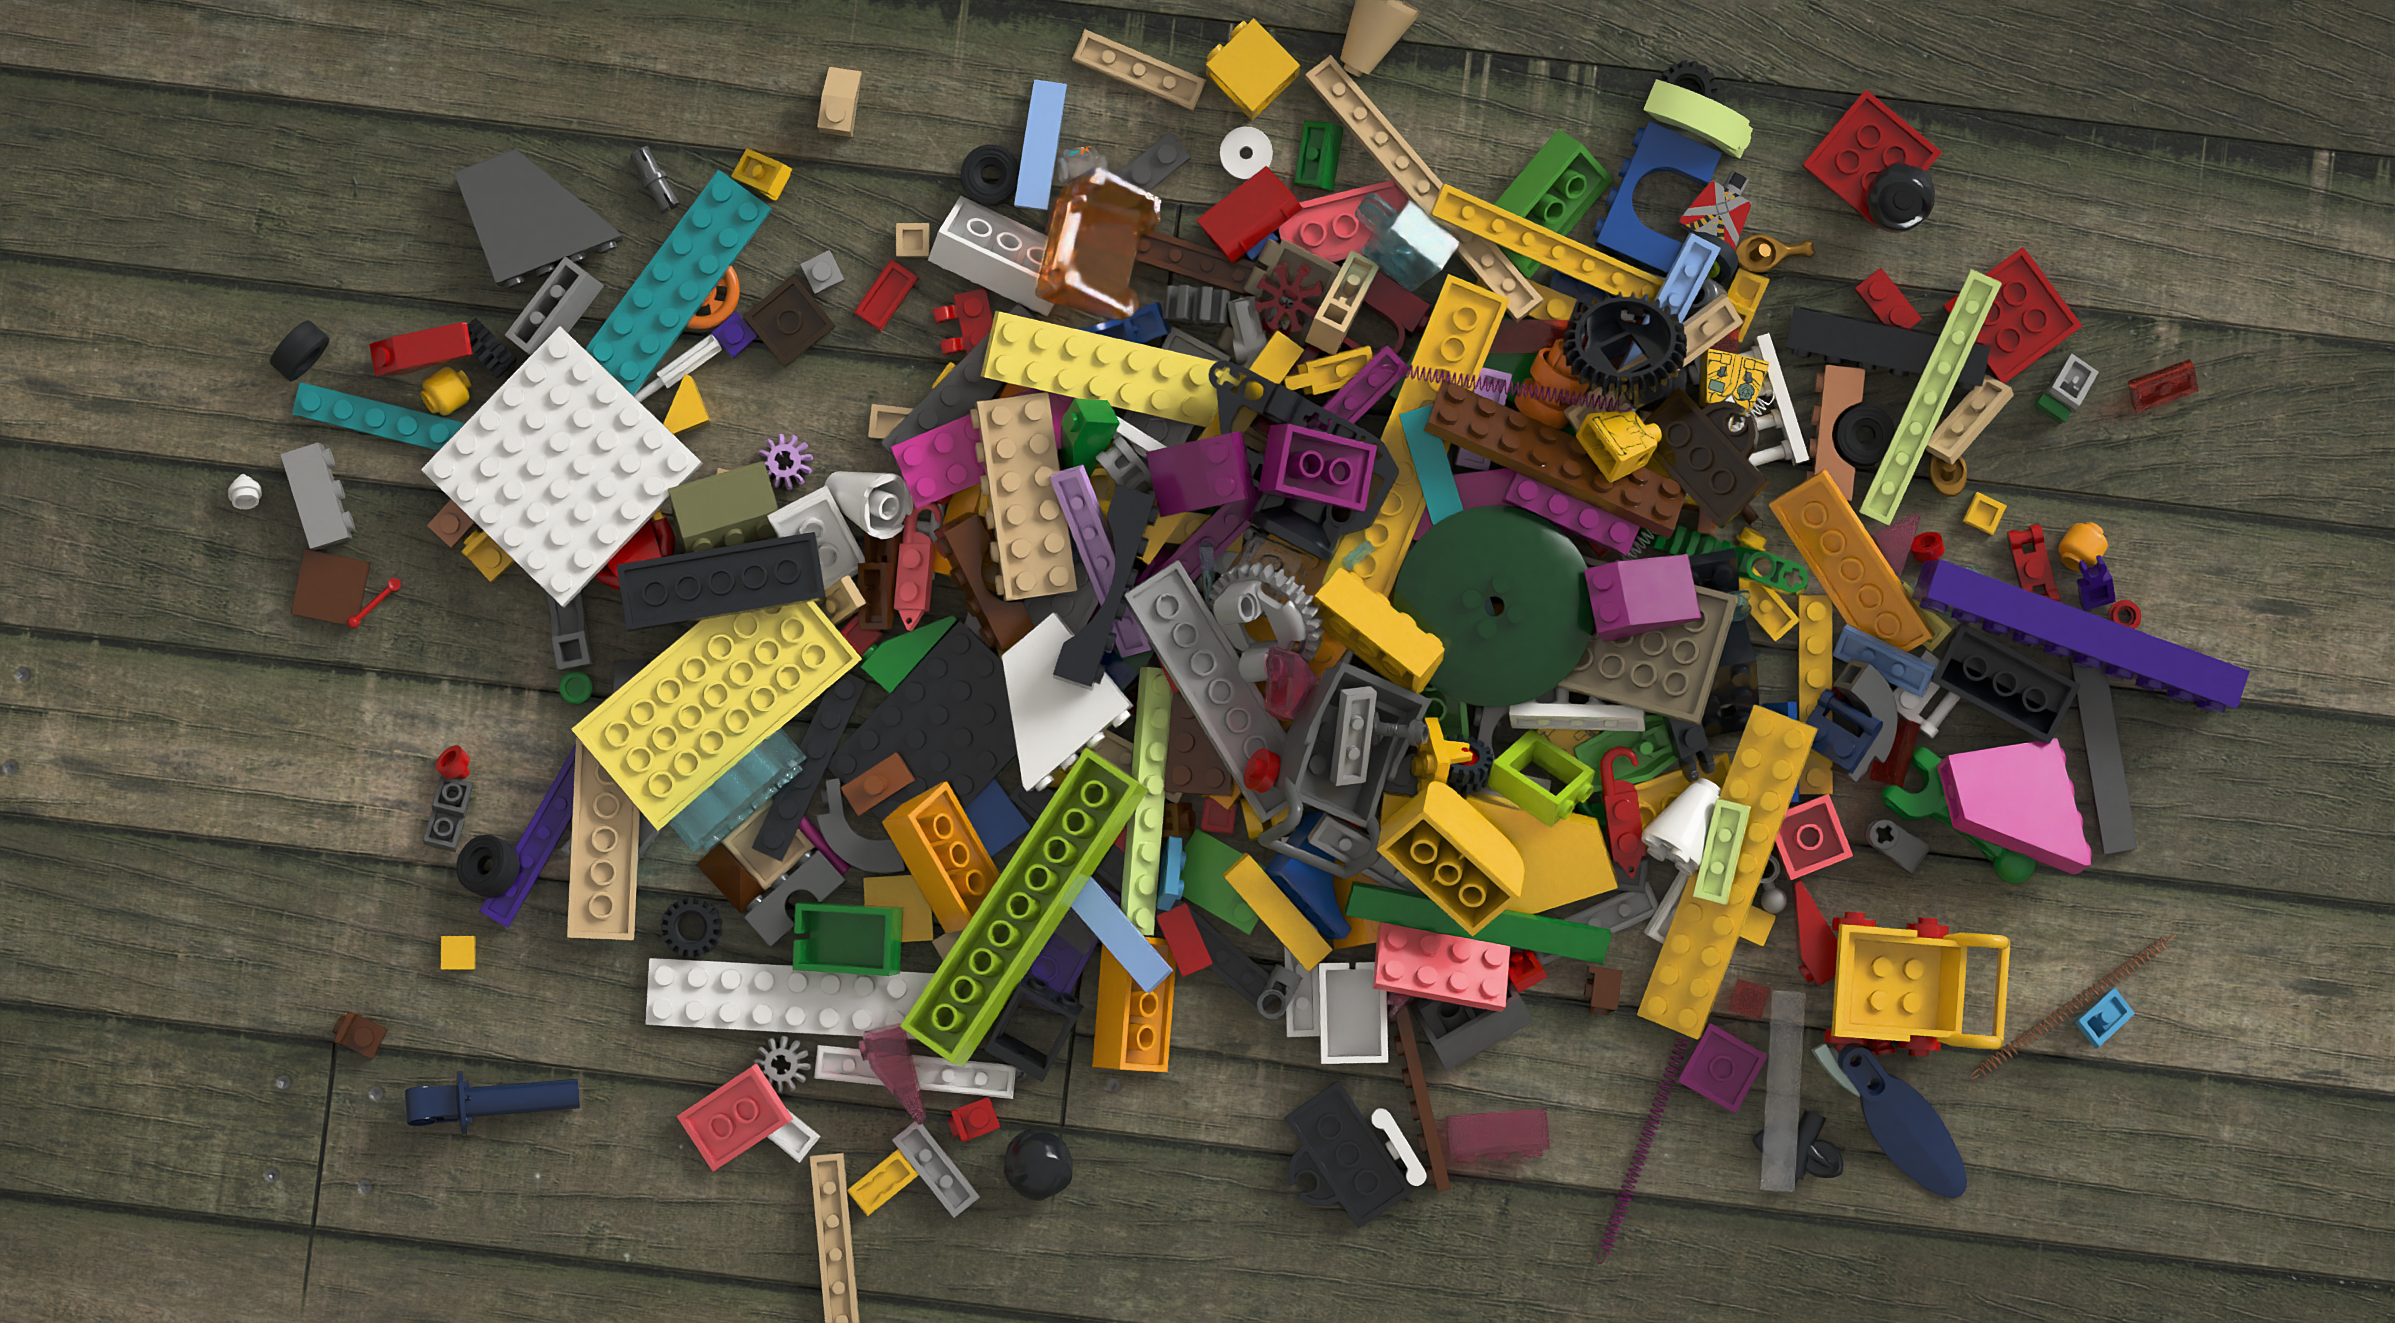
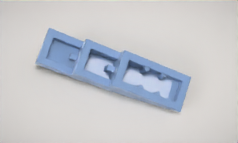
M1034 80L1016 190L1015 207L1048 211L1067 84Z

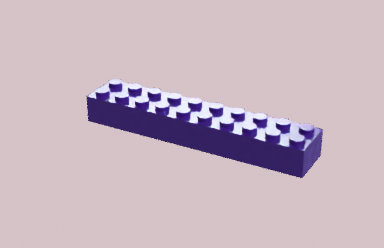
M1941 559L1924 561L1912 599L1921 602L1919 607L1933 613H1938L1939 611L1944 613L1946 611L1950 612V619L1968 625L1969 623H1981V630L1998 636L2000 634L2013 635L2012 641L2031 647V645L2044 646L2043 652L2059 658H2062V656L2075 657L2073 663L2089 669L2093 667L2106 668L2105 675L2120 680L2124 678L2136 679V686L2150 691H2154V689L2167 690L2165 696L2181 702H2185V700L2197 701V708L2211 713L2216 711L2225 713L2226 709L2238 708L2250 672L2241 667Z

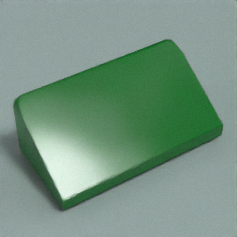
M1304 120L1293 185L1324 191L1334 190L1343 137L1342 126L1332 122Z

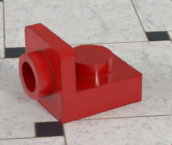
M989 1096L952 1110L951 1114L953 1117L947 1119L954 1138L960 1136L962 1142L1001 1128Z

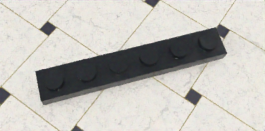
M846 672L827 688L753 843L752 849L783 862L827 770V766L865 690L866 681Z

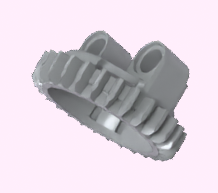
M1248 561L1242 566L1237 564L1224 572L1213 584L1212 587L1214 589L1208 595L1212 600L1207 604L1208 608L1213 610L1211 612L1233 649L1238 652L1241 677L1244 681L1250 683L1275 680L1282 674L1286 675L1290 670L1296 673L1300 667L1304 668L1317 654L1318 648L1323 641L1321 636L1324 632V628L1320 626L1323 617L1315 615L1320 607L1311 604L1310 601L1313 599V595H1306L1303 592L1305 585L1299 587L1293 582L1295 576L1287 578L1284 576V569L1275 572L1273 564H1269L1264 568L1260 561L1254 565ZM1268 583L1270 584L1269 588L1275 590L1283 597L1286 594L1290 599L1285 604L1278 603L1270 596L1264 594L1261 587ZM1264 611L1277 640L1257 642L1247 634L1243 623L1256 620ZM1295 641H1300L1298 647L1292 649Z

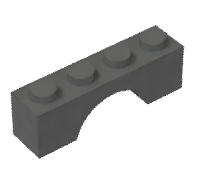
M546 591L552 624L551 639L557 670L564 672L596 665L582 591L565 607L561 606Z

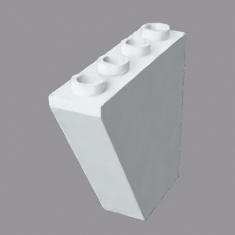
M1052 613L1002 655L1022 783L1027 791H1033L1036 788L1038 792H1041L1054 781V778L1051 776L1060 767L1065 771L1075 764L1079 758L1077 755L1079 751L1085 746H1088L1089 749L1095 747L1105 738L1102 732L1111 724L1116 728L1131 716L1128 710L1134 706L1106 672L1100 685L1094 683L1092 691L1053 678V672L1063 643L1075 636L1057 613Z

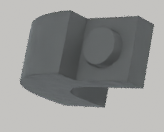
M1851 659L1833 686L1849 699L1853 708L1870 718L1875 716L1883 721L1880 733L1853 774L1835 763L1831 767V770L1837 776L1857 782L1868 770L1872 759L1884 763L1888 757L1897 731V706L1893 692L1885 678L1871 664ZM1855 724L1853 734L1860 738L1864 729Z
M840 779L826 780V788H821L823 808L829 807L830 813L817 815L820 830L831 849L847 863L865 871L875 873L906 871V864L892 839L869 840L861 837L851 828L846 818Z

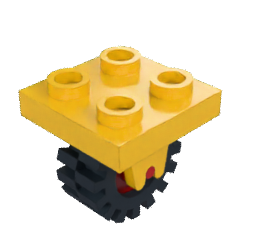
M1438 717L1424 718L1423 724H1427L1429 728L1428 740L1425 744H1420L1417 747V755L1411 759L1412 775L1417 776L1418 793L1433 781L1448 785L1455 789L1454 791L1460 794V790H1464L1465 795L1471 794L1472 789L1477 793L1481 791V787L1485 788L1493 764V754H1490L1491 749L1489 747L1483 748L1484 742L1481 740L1475 743V737L1469 736L1468 740L1463 739L1461 734L1457 735V739L1449 735L1444 740Z

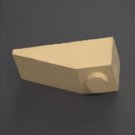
M1352 250L1350 251L1314 317L1305 342L1329 354L1335 355L1381 264Z

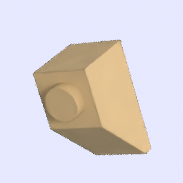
M829 67L822 92L817 125L820 133L853 137L862 76L861 71Z

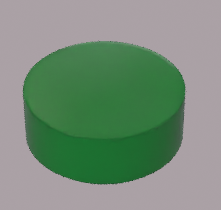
M571 671L561 678L559 692L566 702L578 705L586 702L591 697L593 684L586 674L579 671Z

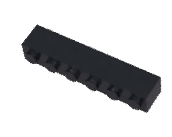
M1794 305L1786 347L1792 348L1791 354L1797 356L1811 357V353L1825 355L1824 360L1828 362L1843 364L1844 359L1857 361L1856 367L1875 371L1878 365L1890 368V374L1909 377V372L1923 373L1940 334ZM1974 342L1954 385L1955 387L1974 390L1975 385H1983L1990 344Z

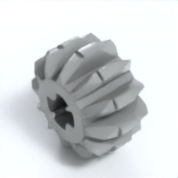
M787 1036L781 1037L780 1048H778L774 1038L769 1039L768 1044L772 1051L769 1052L766 1048L759 1047L758 1052L765 1056L766 1059H755L753 1064L757 1063L758 1066H764L765 1070L762 1072L765 1076H769L768 1081L771 1086L774 1081H777V1093L783 1092L784 1081H786L791 1091L796 1090V1084L792 1078L795 1077L798 1081L805 1082L807 1078L798 1071L799 1069L809 1070L811 1068L810 1064L800 1063L799 1060L809 1055L808 1051H802L799 1054L795 1053L800 1046L798 1040L792 1043L790 1049L787 1048ZM779 1055H784L785 1061L791 1062L790 1070H784L786 1074H780L779 1068L774 1067V1060H780Z

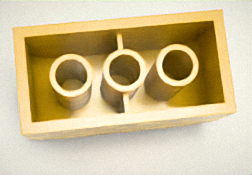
M1438 781L1431 782L1382 824L1376 850L1471 936L1478 933L1520 898L1525 869L1518 851L1497 828L1448 785Z

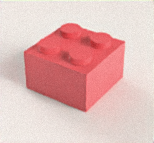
M1829 794L1787 809L1774 844V849L1787 881L1853 856Z

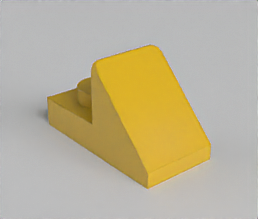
M746 148L731 177L776 201L787 183L792 169L779 161Z

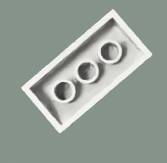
M960 195L938 231L928 261L939 265L943 269L954 272L973 283L986 287L1003 297L1020 303L1035 312L1048 316L1063 289L1080 251Z

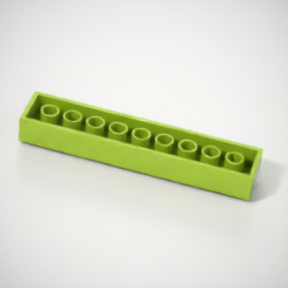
M1085 748L900 1027L950 1063L964 1067L1149 789L1096 752Z

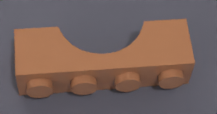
M1825 365L1822 368V373L1817 372L1815 377L1814 392H1820L1819 404L1813 405L1811 425H1816L1815 438L1809 439L1808 456L1813 458L1812 471H1806L1805 480L1826 468L1849 503L1852 501L1855 467L1846 463L1836 452L1832 440L1834 423L1841 412L1862 402L1865 369Z

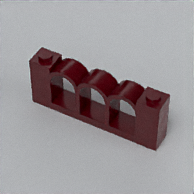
M1379 271L1361 306L1389 323L1395 329L1398 341L1392 348V351L1397 356L1401 354L1404 347L1405 334L1412 338L1416 331L1422 333L1431 317L1428 315L1430 311L1428 303ZM1346 336L1340 345L1347 351L1362 347ZM1308 344L1288 375L1299 373L1297 365L1319 358L1323 350ZM1339 389L1328 391L1327 393L1333 396ZM1261 415L1254 425V430L1268 439L1270 425H1277V423Z

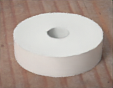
M1246 126L1239 127L1229 132L1222 141L1220 147L1221 164L1225 171L1233 178L1247 181L1265 166L1269 168L1272 162L1273 150L1271 142L1259 129ZM1244 148H1249L1253 155L1249 159H1243L1240 156V151Z

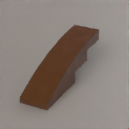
M903 529L892 538L887 539L873 537L864 531L865 562L858 563V589L866 604L859 608L860 629L892 628L895 614L894 599L899 546L902 543Z

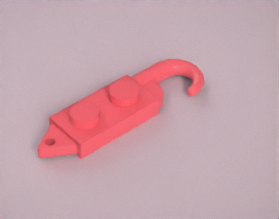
M934 502L917 509L913 503L911 516L906 515L904 518L905 527L903 528L902 543L899 546L894 609L899 611L906 629L910 632L913 631L924 612H929L935 546L929 536L916 532L918 515L926 509L934 513L936 522H941L942 513L939 506Z

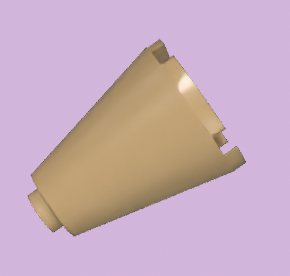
M1355 0L1340 60L1345 63L1343 69L1357 77H1361L1362 73L1369 75L1417 19L1420 11L1409 3L1400 0Z

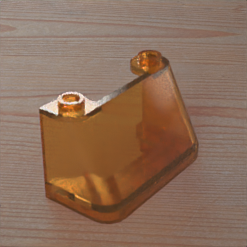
M1097 166L1070 180L1064 186L1058 198L1035 287V295L1049 303L1120 321L1133 316L1138 308L1139 300L1137 299L1136 291L1128 288L1140 236L1149 230L1155 229L1161 217L1159 209L1162 199Z

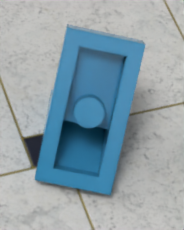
M2114 987L2106 992L2089 1009L2074 1017L2073 1020L2093 1047L2097 1049L2135 1013Z

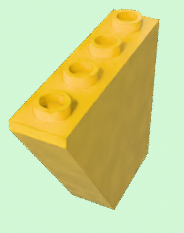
M1474 791L1465 795V792H1462V798L1513 844L1523 861L1525 873L1520 898L1506 910L1535 914L1618 888V879L1596 817L1572 812L1567 819L1563 820L1561 818L1550 828L1507 798L1476 793Z

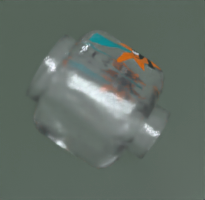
M1093 146L1065 149L1062 158L1057 159L1059 181L1061 184H1066L1068 189L1074 191L1098 187L1101 183L1102 175H1107L1105 156H1099L1098 151Z

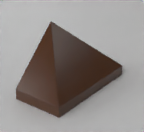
M721 842L696 864L740 913L756 897L765 892Z

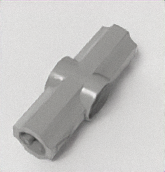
M1256 296L1238 298L1227 303L1235 335L1233 337V346L1238 365L1249 369L1269 341L1267 331L1263 330L1260 313L1256 310Z

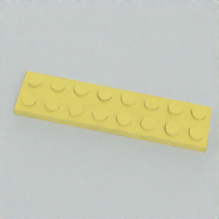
M995 311L981 377L1078 399L1108 400L1109 404L1114 407L1207 427L1218 412L1217 389L1212 386L1208 375L1210 368L1216 361ZM1226 368L1224 372L1218 370L1216 376L1220 379L1218 383L1220 385L1228 381L1236 386L1239 381L1229 374V368Z

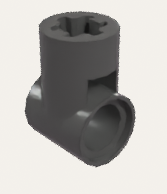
M1276 964L1258 998L1257 1010L1259 1014L1268 1020L1280 1018L1285 1013L1303 977ZM1276 981L1289 988L1285 996L1280 991L1272 989ZM1269 995L1277 996L1282 1004L1281 1010L1276 1014L1266 1013L1262 1007L1265 997Z

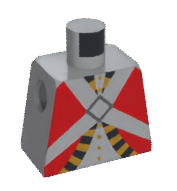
M1731 171L1723 186L1711 180L1681 216L1676 226L1688 233L1706 232L1726 241L1735 250L1752 204L1749 200L1741 197L1749 180L1734 171Z

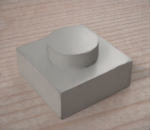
M830 250L800 264L815 295L845 281Z

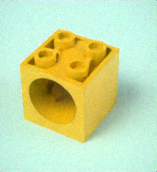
M1254 18L1248 24L1242 21L1230 33L1232 36L1230 42L1225 47L1221 44L1217 45L1206 57L1208 59L1206 62V75L1251 121L1274 101L1300 73V65Z

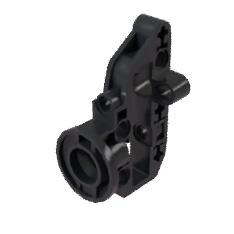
M1226 360L1214 363L1208 375L1212 386L1217 389L1221 435L1232 433L1233 423L1241 408L1247 407L1277 424L1288 423L1308 428L1305 419L1307 417L1313 418L1317 414L1319 415V422L1329 427L1326 433L1379 446L1378 452L1382 457L1380 460H1374L1372 473L1383 478L1384 482L1372 505L1366 507L1365 512L1351 510L1350 518L1340 523L1333 519L1332 512L1335 508L1333 506L1294 500L1262 492L1247 520L1268 533L1330 564L1345 535L1367 529L1373 525L1399 475V468L1387 447L1380 439L1366 430L1308 401L1303 396L1278 383H1274L1245 367ZM1226 368H1229V374L1238 381H1240L1241 375L1246 376L1240 383L1237 394L1232 392L1236 388L1234 384L1225 381L1222 385L1218 384L1220 381L1216 376L1218 370L1224 372ZM1251 383H1258L1263 387V395L1256 401L1248 400L1245 396V389ZM1315 427L1312 429V430L1324 432V431H1322V430H1320V429H1318V428H1315ZM1245 444L1253 484L1255 488L1259 489L1265 454Z

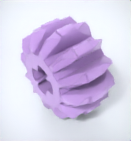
M778 434L779 445L775 446L773 441L768 439L766 444L772 449L770 453L765 450H759L758 452L759 456L768 459L764 463L766 469H770L767 471L769 479L776 476L773 482L775 489H779L782 480H785L787 490H792L793 484L791 479L795 478L800 485H803L805 481L799 473L801 471L806 474L812 473V469L804 466L803 463L813 461V456L811 454L801 455L807 450L808 445L804 442L795 448L798 437L792 435L789 443L786 444L784 435ZM784 454H790L789 458L794 462L792 467L786 466L787 470H781V465L777 462L780 456L785 458Z

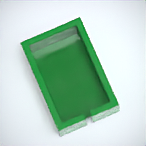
M822 902L796 903L794 933L810 932V938L794 940L793 970L881 976L900 974L903 907Z

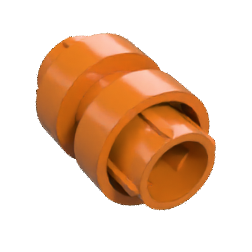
M1558 339L1552 348H1543L1539 351L1530 368L1533 378H1527L1522 382L1519 394L1523 383H1525V395L1529 384H1531V396L1536 385L1538 386V396L1541 387L1544 386V398L1548 387H1550V399L1554 388H1556V400L1560 390L1563 389V400L1566 391L1569 390L1570 402L1573 391H1575V399L1578 398L1579 392L1582 393L1583 397L1590 382L1580 384L1579 375H1571V366H1566L1565 364L1566 356L1563 355V339ZM1529 389L1526 398L1524 397L1523 390L1519 397L1516 394L1514 403L1522 414L1556 429H1563L1569 424V420L1563 411L1574 404V395L1571 403L1568 405L1567 396L1563 404L1561 403V395L1556 403L1555 393L1551 402L1549 401L1548 394L1543 401L1542 392L1537 400L1536 391L1531 399Z

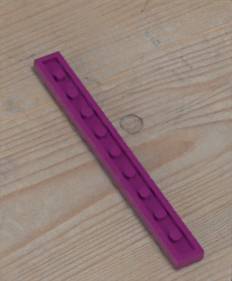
M1385 344L1322 408L1354 424L1400 379L1398 371L1396 376L1393 377L1392 372L1384 371L1383 369L1392 370L1395 374L1397 365L1400 363L1401 376L1405 363ZM1382 365H1392V367L1383 366V369H1381ZM1317 414L1306 421L1308 429L1315 427L1326 433L1329 428L1319 422V415ZM1255 488L1256 497L1222 504L1147 578L1172 562L1179 560L1193 582L1252 524L1247 520L1262 492Z

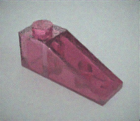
M902 1023L865 1031L863 1041H859L863 1061L869 1060L872 1071L917 1124H925L927 1115L907 1033L900 1027Z

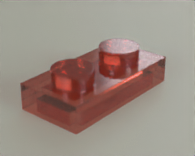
M2190 359L2128 381L2131 403L2136 413L2199 391L2195 366Z
M1897 718V731L1891 751L1884 763L1874 760L1869 779L1903 787L1921 724Z

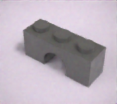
M809 850L796 862L799 868L790 876L786 872L771 884L774 891L765 899L760 894L746 907L749 913L744 918L770 947L775 946L795 927V921L787 911L788 899L794 892L807 890L819 902L823 903L847 881L821 851L818 850L813 854Z

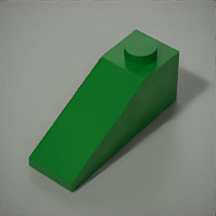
M1073 399L1061 421L1062 470L1084 465L1090 479L1098 464L1095 457L1100 452H1105L1120 425L1108 400Z
M951 615L915 629L912 632L887 640L879 647L873 644L861 657L865 661L861 668L891 694L959 621Z

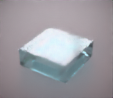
M1365 540L1342 558L1341 563L1349 571L1376 549L1369 540Z

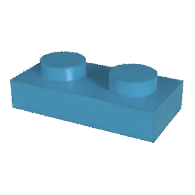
M1169 836L1161 851L1157 909L1170 911L1175 900H1180L1182 897L1184 881L1179 880L1180 871L1182 872L1185 866L1186 852L1182 851V838Z

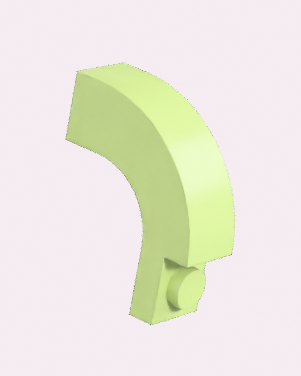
M1656 79L1643 109L1657 121L1680 127L1709 140L1729 156L1741 158L1744 149L1750 143L1753 130L1749 126L1750 121L1747 118L1703 95Z

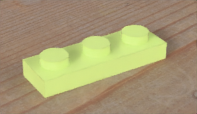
M1720 798L1716 799L1693 894L1694 897L1725 905L1728 904L1751 806Z

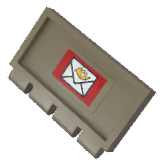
M1268 238L1258 260L1269 267L1266 270L1258 265H1254L1243 289L1256 296V299L1274 296L1262 288H1257L1263 275L1267 274L1269 279L1280 284L1274 269L1277 264L1287 262L1288 266L1286 268L1290 281H1295L1299 274L1298 268L1301 264L1310 267L1311 271L1307 277L1303 278L1300 284L1302 288L1315 285L1318 281H1321L1323 286V292L1320 297L1314 295L1304 299L1315 305H1322L1342 267L1285 238L1282 239L1281 243ZM1286 289V292L1281 297L1284 302L1288 300L1287 304H1293L1297 297L1295 292L1290 294V289ZM1242 294L1239 296V298L1247 297ZM1274 306L1261 311L1260 317L1263 330L1267 331L1269 340L1275 331L1278 330L1298 346L1303 347L1313 322L1310 315L1299 310L1301 321H1304L1305 324L1301 330L1292 332L1289 313L1283 314L1280 319L1281 324L1275 330L1268 326V322L1271 317L1275 316L1278 308ZM1228 324V326L1223 328L1216 345L1226 350L1225 354L1231 357V361L1237 363L1233 346V337L1235 336L1233 326Z

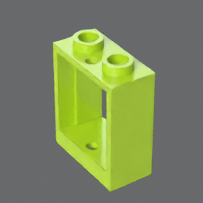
M1530 729L1493 762L1487 786L1551 828L1561 818L1563 820L1567 819L1577 803H1584L1590 797L1594 789L1591 783L1595 771ZM1533 761L1568 786L1555 796L1521 774L1520 771Z

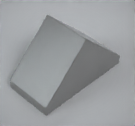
M2071 353L2044 393L2049 394L2071 409L2070 411L2073 413L2082 403L2099 372Z

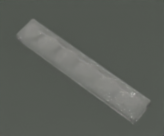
M1772 990L1760 1191L1794 1193L1806 992Z

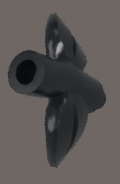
M1804 1110L1795 1131L1783 1124H1773L1765 1127L1754 1136L1752 1141L1764 1156L1774 1161L1785 1160L1781 1171L1785 1173L1782 1187L1794 1191L1798 1179H1804L1806 1170L1811 1175L1820 1178H1834L1842 1175L1844 1164L1838 1148L1832 1142L1822 1139L1816 1140L1826 1121L1825 1117Z

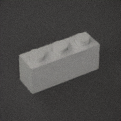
M565 256L506 332L505 336L526 353L532 355L559 326L569 333L604 285Z
M317 442L280 454L309 548L313 551H318L352 540L351 531L355 530V525L349 511L344 512L341 499L345 498V493L340 480H334L331 468L335 467V461L330 448L325 449L324 445Z

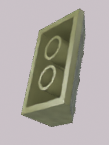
M764 461L668 489L676 534L684 554L756 542L777 535L767 515L777 511L778 506Z

